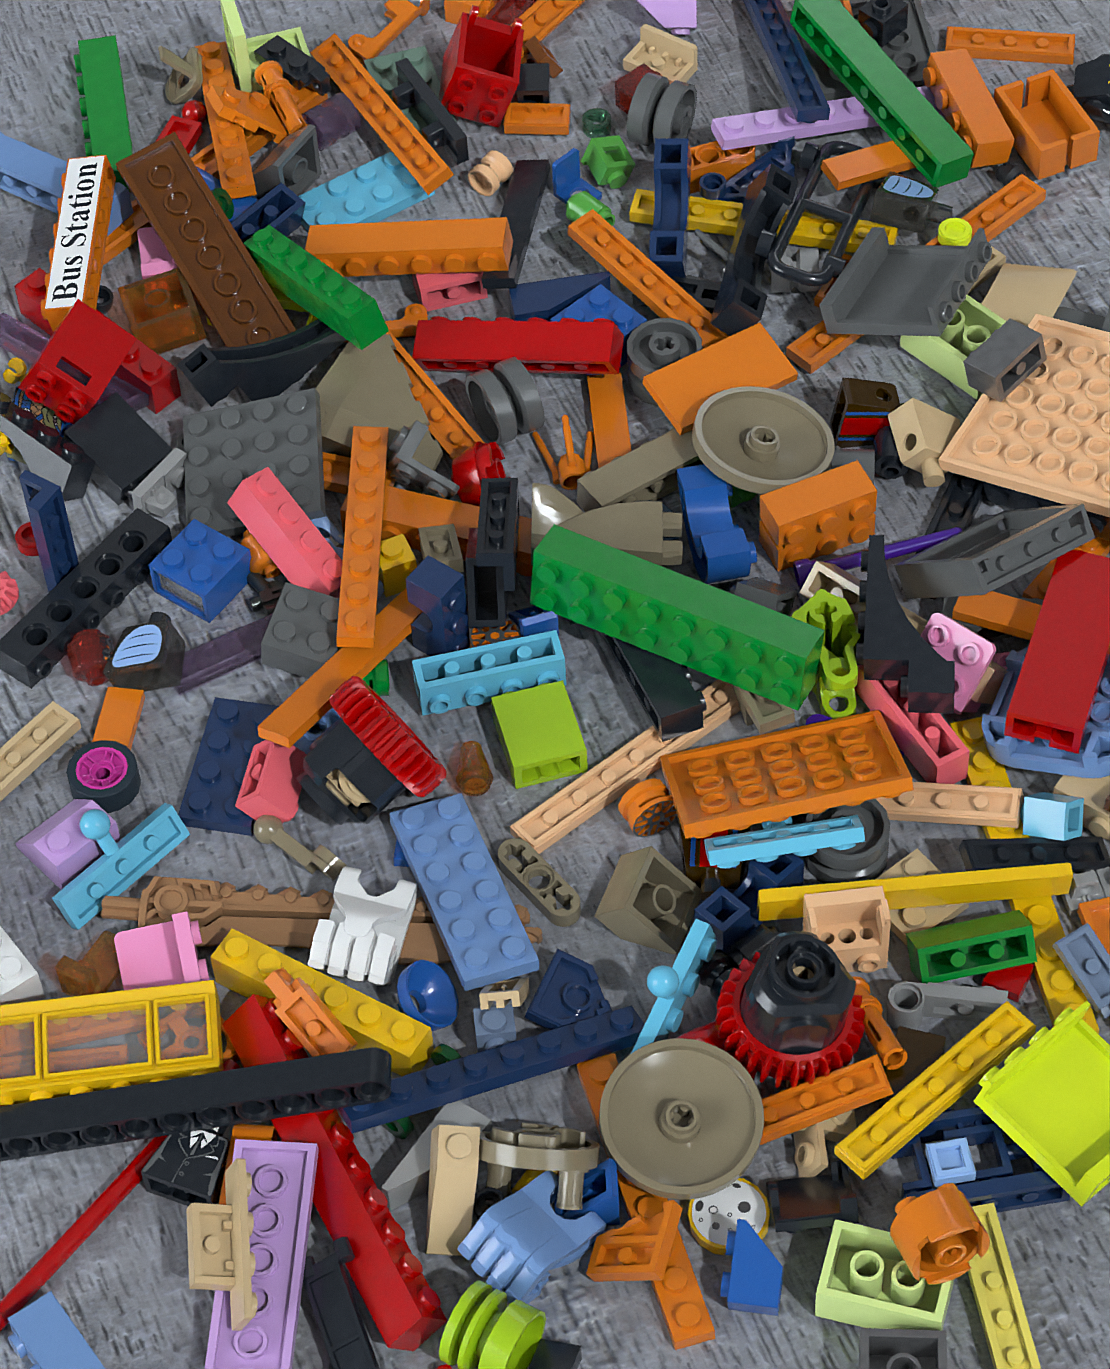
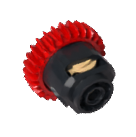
M352 676L330 696V704L340 718L310 745L309 749L311 751L303 760L304 771L297 777V780L311 798L339 825H342L349 817L357 824H369L406 788L417 797H425L428 793H431L446 778L447 771L405 721L364 680L358 676Z
M802 931L781 933L775 937L771 948H767L761 954L756 952L752 962L743 959L739 969L733 968L729 979L723 983L716 1005V1010L718 1011L715 1019L716 1024L720 1026L718 1038L726 1040L724 1045L725 1052L736 1051L734 1058L740 1063L743 1061L747 1063L746 1070L749 1074L753 1070L760 1072L761 1083L770 1076L775 1078L776 1088L780 1086L783 1080H790L791 1088L797 1086L798 1080L812 1084L815 1076L827 1077L830 1072L843 1066H848L852 1061L853 1055L858 1051L865 1029L863 1024L865 1010L860 1008L862 996L854 995L856 989L855 980L847 972L832 948L821 941L816 934Z

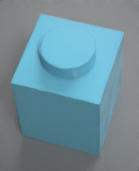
M1046 792L1025 796L1020 812V818L1023 823L1022 835L1061 841L1082 836L1084 798Z

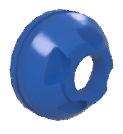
M419 960L410 964L401 972L397 984V1006L401 1013L431 1027L432 1031L443 1029L455 1021L459 1010L458 995L452 980L441 967L428 960ZM410 994L418 1001L420 1011L415 1007Z

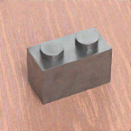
M1010 318L999 329L995 330L975 351H972L963 362L968 385L1001 402L1034 372L1047 357L1042 334Z

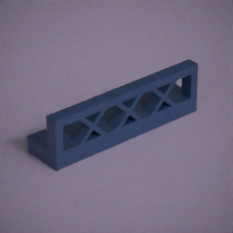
M25 469L19 476L48 592H50L79 564L61 487Z

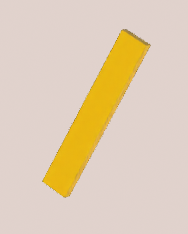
M1006 1001L835 1146L834 1154L859 1177L865 1180L977 1084L992 1067L998 1066L1016 1048L1036 1033V1025Z

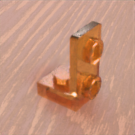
M103 931L82 960L75 961L65 955L61 958L55 969L62 992L72 997L107 992L120 974L114 942L115 934Z

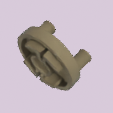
M521 1122V1128L517 1130H504L492 1127V1131L480 1132L479 1159L488 1162L486 1187L498 1189L502 1192L504 1198L511 1195L512 1167L559 1171L556 1207L566 1210L583 1209L584 1174L588 1173L590 1169L597 1168L600 1144L586 1139V1132L578 1129L550 1124Z

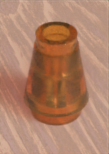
M468 741L460 747L456 784L468 796H481L490 789V785L493 782V774L481 744L476 741Z

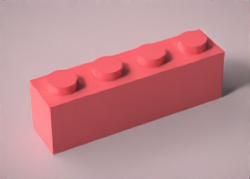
M266 467L242 480L227 503L291 584L340 599L343 560L271 469Z
M857 665L858 684L854 688L856 693L870 711L880 710L895 743L904 752L927 783L955 784L967 778L970 751L941 714L908 713V698H901V680H864V666Z

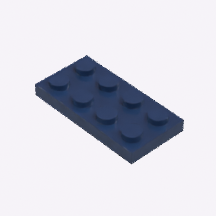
M215 697L178 813L186 827L252 836L256 820L235 807L253 746L266 740L258 736L257 726L279 706Z

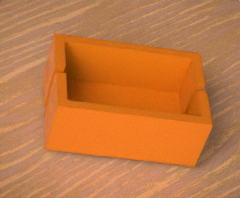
M1054 69L1027 77L1024 107H1022L1024 89L1022 80L995 88L994 101L1015 139L1013 147L1037 180L1065 171V165L1072 169L1097 160L1100 130Z
M856 460L760 495L759 516L761 521H759V542L776 570L781 571L793 567V562L805 558L811 560L822 555L832 554L838 549L866 541L869 535H875L876 515L874 512L876 511L877 489L859 461Z

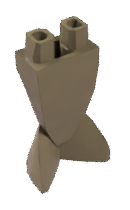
M532 483L531 566H533L534 550L554 524L660 566L682 565L683 541L663 540V537H681L682 513L662 512V502L639 501L617 503L584 513L573 501L556 488L546 484Z

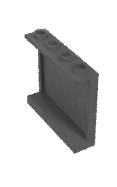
M872 227L819 305L827 333L941 336L949 322L952 321L961 303L964 302L971 287L978 280L985 265L991 259L992 248L991 244L987 242L984 228L977 230L968 246L889 245L885 228Z

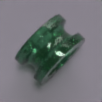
M594 108L583 114L582 130L587 137L598 138L609 135L611 132V116L607 110Z

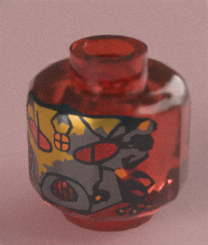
M88 629L75 634L73 640L67 646V657L73 677L78 681L87 682L89 686L105 684L109 681V676L114 674L118 668L112 665L116 653L113 640L98 629Z

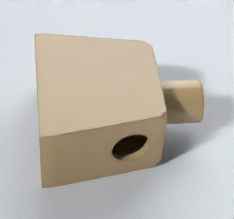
M911 398L888 414L898 455L904 466L922 473L925 486L937 487L945 482L944 474L948 472L941 469L938 459L960 428V419L915 398Z

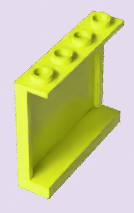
M1088 1001L1084 1002L1076 1010L1070 1007L1065 1009L1054 1021L1052 1029L1049 1030L1044 1026L1029 1041L1030 1046L1027 1049L1021 1046L1016 1048L1004 1061L1005 1066L1002 1069H999L997 1066L992 1067L979 1081L983 1088L974 1100V1103L1081 1207L1110 1183V1045L1082 1019L1091 1006Z

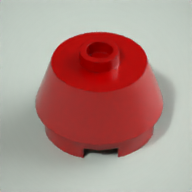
M477 441L453 459L451 481L460 487L457 495H459L462 503L480 507L482 478H506L503 464L500 461L504 460L505 456L496 442L482 443Z

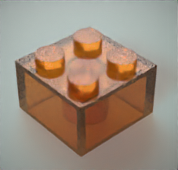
M178 268L117 288L134 337L160 355L207 338L188 282Z

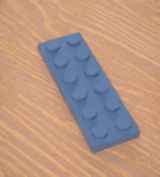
M462 793L389 813L390 824L464 991L539 970L537 954Z

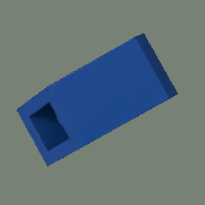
M737 1219L736 1231L728 1230L726 1255L733 1256L731 1272L723 1271L720 1296L728 1297V1310L779 1316L783 1266L747 1220Z

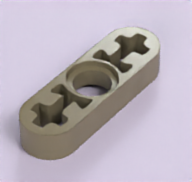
M519 838L504 841L498 848V863L502 873L552 924L567 927L576 923L581 915V903L578 893L528 842ZM509 855H513L516 858L522 855V864L515 858L509 860ZM535 876H544L550 881L546 887L536 889L529 885V881ZM556 900L563 906L570 904V909L566 910L562 907L557 910Z

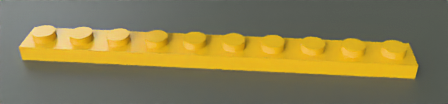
M983 717L950 723L952 730L970 751L966 778L967 784L1012 788L1004 765L993 759L986 748L982 730ZM1021 818L1018 828L982 826L987 839L1030 838L1028 835H1022L1023 823ZM1051 896L1008 899L1012 911L1020 910L1033 925L1037 962L1031 964L1034 965V975L1052 1026L1054 1027V1021L1065 1009L1070 1007L1076 1010L1084 1002L1088 1001L1052 946L1055 942L1065 937L1059 916ZM1090 1006L1082 1019L1099 1034V1027Z

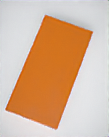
M759 322L644 376L642 384L679 435H682L693 429L700 406L714 394L726 389L745 386L777 390L796 381L798 372Z

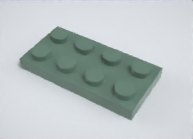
M425 46L364 60L365 69L392 101V89L398 86V72L396 71L395 62L404 58H408L439 99L440 81ZM410 107L401 110L422 135V128L428 125L415 108Z

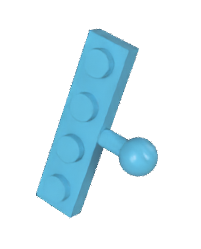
M167 803L161 805L118 843L115 842L109 832L111 823L104 811L91 809L83 814L80 819L81 832L85 837L96 840L105 854L52 897L71 928L79 930L102 910V899L105 896L118 897L190 835L172 805Z
M858 815L793 825V820L790 816L781 822H762L763 830L704 839L706 855L710 866L717 865L719 868H732L739 865L740 861L755 859L758 862H770L776 860L779 857L778 855L794 853L797 856H808L816 853L817 849L832 847L836 850H846L853 848L856 843L865 842L864 827Z
M695 919L673 967L660 965L649 972L647 976L648 989L658 998L631 1053L650 1043L666 1040L670 1032L675 1033L679 1028L683 1018V1010H681L687 996L692 997L695 994L700 982V975L698 973L704 961L709 962L717 946L716 936L710 924Z

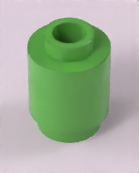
M587 191L576 193L567 201L566 217L571 222L576 221L594 209L609 224L613 226L615 223V216L612 214L611 209Z

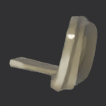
M159 46L160 60L173 67L165 86L166 97L172 104H183L198 92L203 83L202 56L198 48L191 47L182 59L165 47ZM186 75L190 80L181 88V82Z

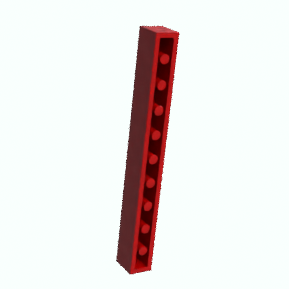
M253 994L222 1024L244 1068L308 1058L304 1046L274 1012L277 1009L273 1003L275 998ZM336 1109L271 1119L282 1142L317 1144L319 1152L313 1203L333 1242L341 1237L349 1238L355 1258L345 1263L387 1347L414 1352L447 1322V1319L440 1307V1298L430 1288L422 1273V1264L412 1254L405 1241L404 1230L394 1220L387 1207L388 1200L386 1196L377 1188L370 1174L371 1168L368 1162L359 1154L353 1142V1134L343 1123Z

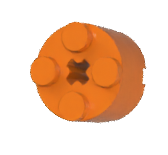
M954 1183L943 1184L936 1190L923 1194L918 1198L915 1196L906 1197L895 1207L897 1216L891 1224L890 1235L912 1275L918 1281L919 1277L925 1278L927 1284H940L951 1281L970 1270L971 1267L968 1262L976 1254L981 1259L989 1248L990 1238L966 1196L959 1191Z

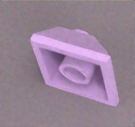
M636 0L664 29H671V35H690V29H697V0Z

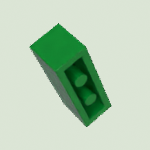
M1020 910L906 933L910 968L920 983H939L1037 962L1033 925Z

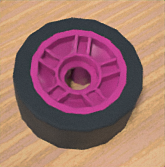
M100 740L88 743L75 752L69 760L66 771L73 799L93 800L106 813L121 810L129 805L139 793L141 779L135 755L127 746L116 741Z

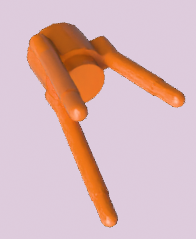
M564 414L562 416V425L567 454L560 457L557 466L539 433L533 432L532 437L552 473L553 483L560 484L566 490H577V479L591 471L594 434L592 431L587 432L584 458H580L578 454L574 453L569 417Z

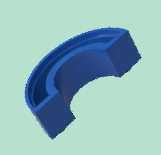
M704 464L677 469L679 495L686 535L693 562L701 582L710 584L748 577L751 564L757 563V553L754 542L747 541L743 528H740L738 524L733 525L728 496L733 495L732 485L716 476Z

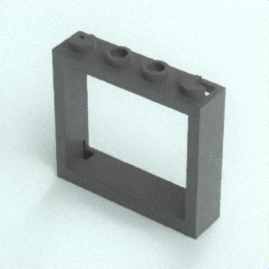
M1084 504L1005 510L896 564L895 568L906 599L985 595L1095 538ZM1002 519L1005 530L999 531L997 521ZM980 564H981L982 569H983L982 572H981V570H980V568H979V565H980Z

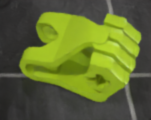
M820 589L803 606L794 611L791 617L825 630L817 681L812 688V692L817 697L822 715L837 719L855 715L857 702L854 689L858 684L856 648L857 642H861V634H858V628L853 624L855 623V617L847 600L835 596L824 589ZM835 697H842L847 708L841 712L835 711L829 705L830 700Z

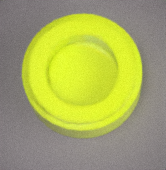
M949 218L940 223L938 241L941 246H968L970 243L972 227L966 220Z

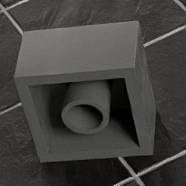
M285 582L261 642L262 664L310 678L342 648L337 647L339 598Z

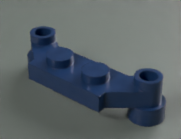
M795 136L770 143L772 149L727 182L725 177L719 173L711 172L703 175L699 181L700 195L708 200L744 203L749 184L771 163L793 177L795 166L791 164L792 150L796 144Z

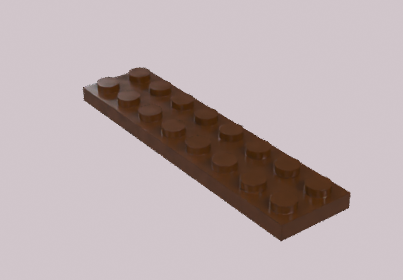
M175 132L116 163L119 173L225 347H239L261 343L296 331Z

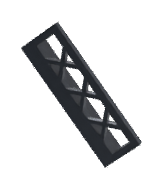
M482 478L476 564L477 566H503L504 591H515L520 519L518 478Z

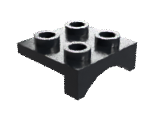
M839 1157L829 1158L831 1174L766 1182V1191L776 1233H800L806 1229L820 1227L833 1228L835 1219L849 1223H859L856 1193L852 1192L848 1166Z

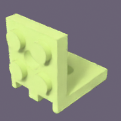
M220 0L229 57L231 56L235 76L239 80L240 91L251 93L264 90L263 86L259 85L255 80L254 73L260 63L255 60L254 51L276 35H279L310 56L301 27L246 39L235 1Z

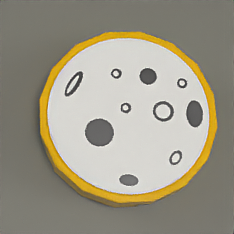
M739 1178L727 1188L713 1195L690 1199L688 1208L690 1232L700 1246L713 1254L724 1255L726 1253L728 1230L736 1231L737 1219L747 1220L762 1240L768 1232L770 1209L767 1198L758 1186L744 1178Z

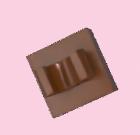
M533 36L525 43L531 54L524 56L521 59V64L549 63L550 75L553 78L563 71L552 52L538 38Z

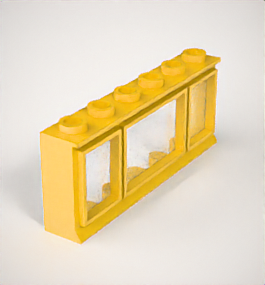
M214 980L0 1005V1106L224 1071L220 1002Z

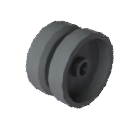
M649 72L644 75L635 90L628 112L627 137L629 141L649 146L653 142L655 144V138H687L696 110L697 91L695 85L678 80L670 84L667 77Z
M656 318L642 323L632 331L627 340L628 386L636 397L645 403L658 406L642 384L643 378L652 372L702 350V339L696 329L686 322L677 319Z
M510 357L496 363L493 373L488 369H482L467 376L465 381L466 392L471 409L481 430L490 442H496L500 446L514 440L517 430L523 434H528L543 427L545 417L540 395L528 370L516 357Z
M876 799L866 800L857 806L842 805L828 808L819 814L807 813L806 823L858 815L864 827L865 842L856 843L853 848L836 850L832 847L817 849V852L812 855L804 856L808 870L819 882L828 884L874 880L883 873L888 859L890 821L886 809Z

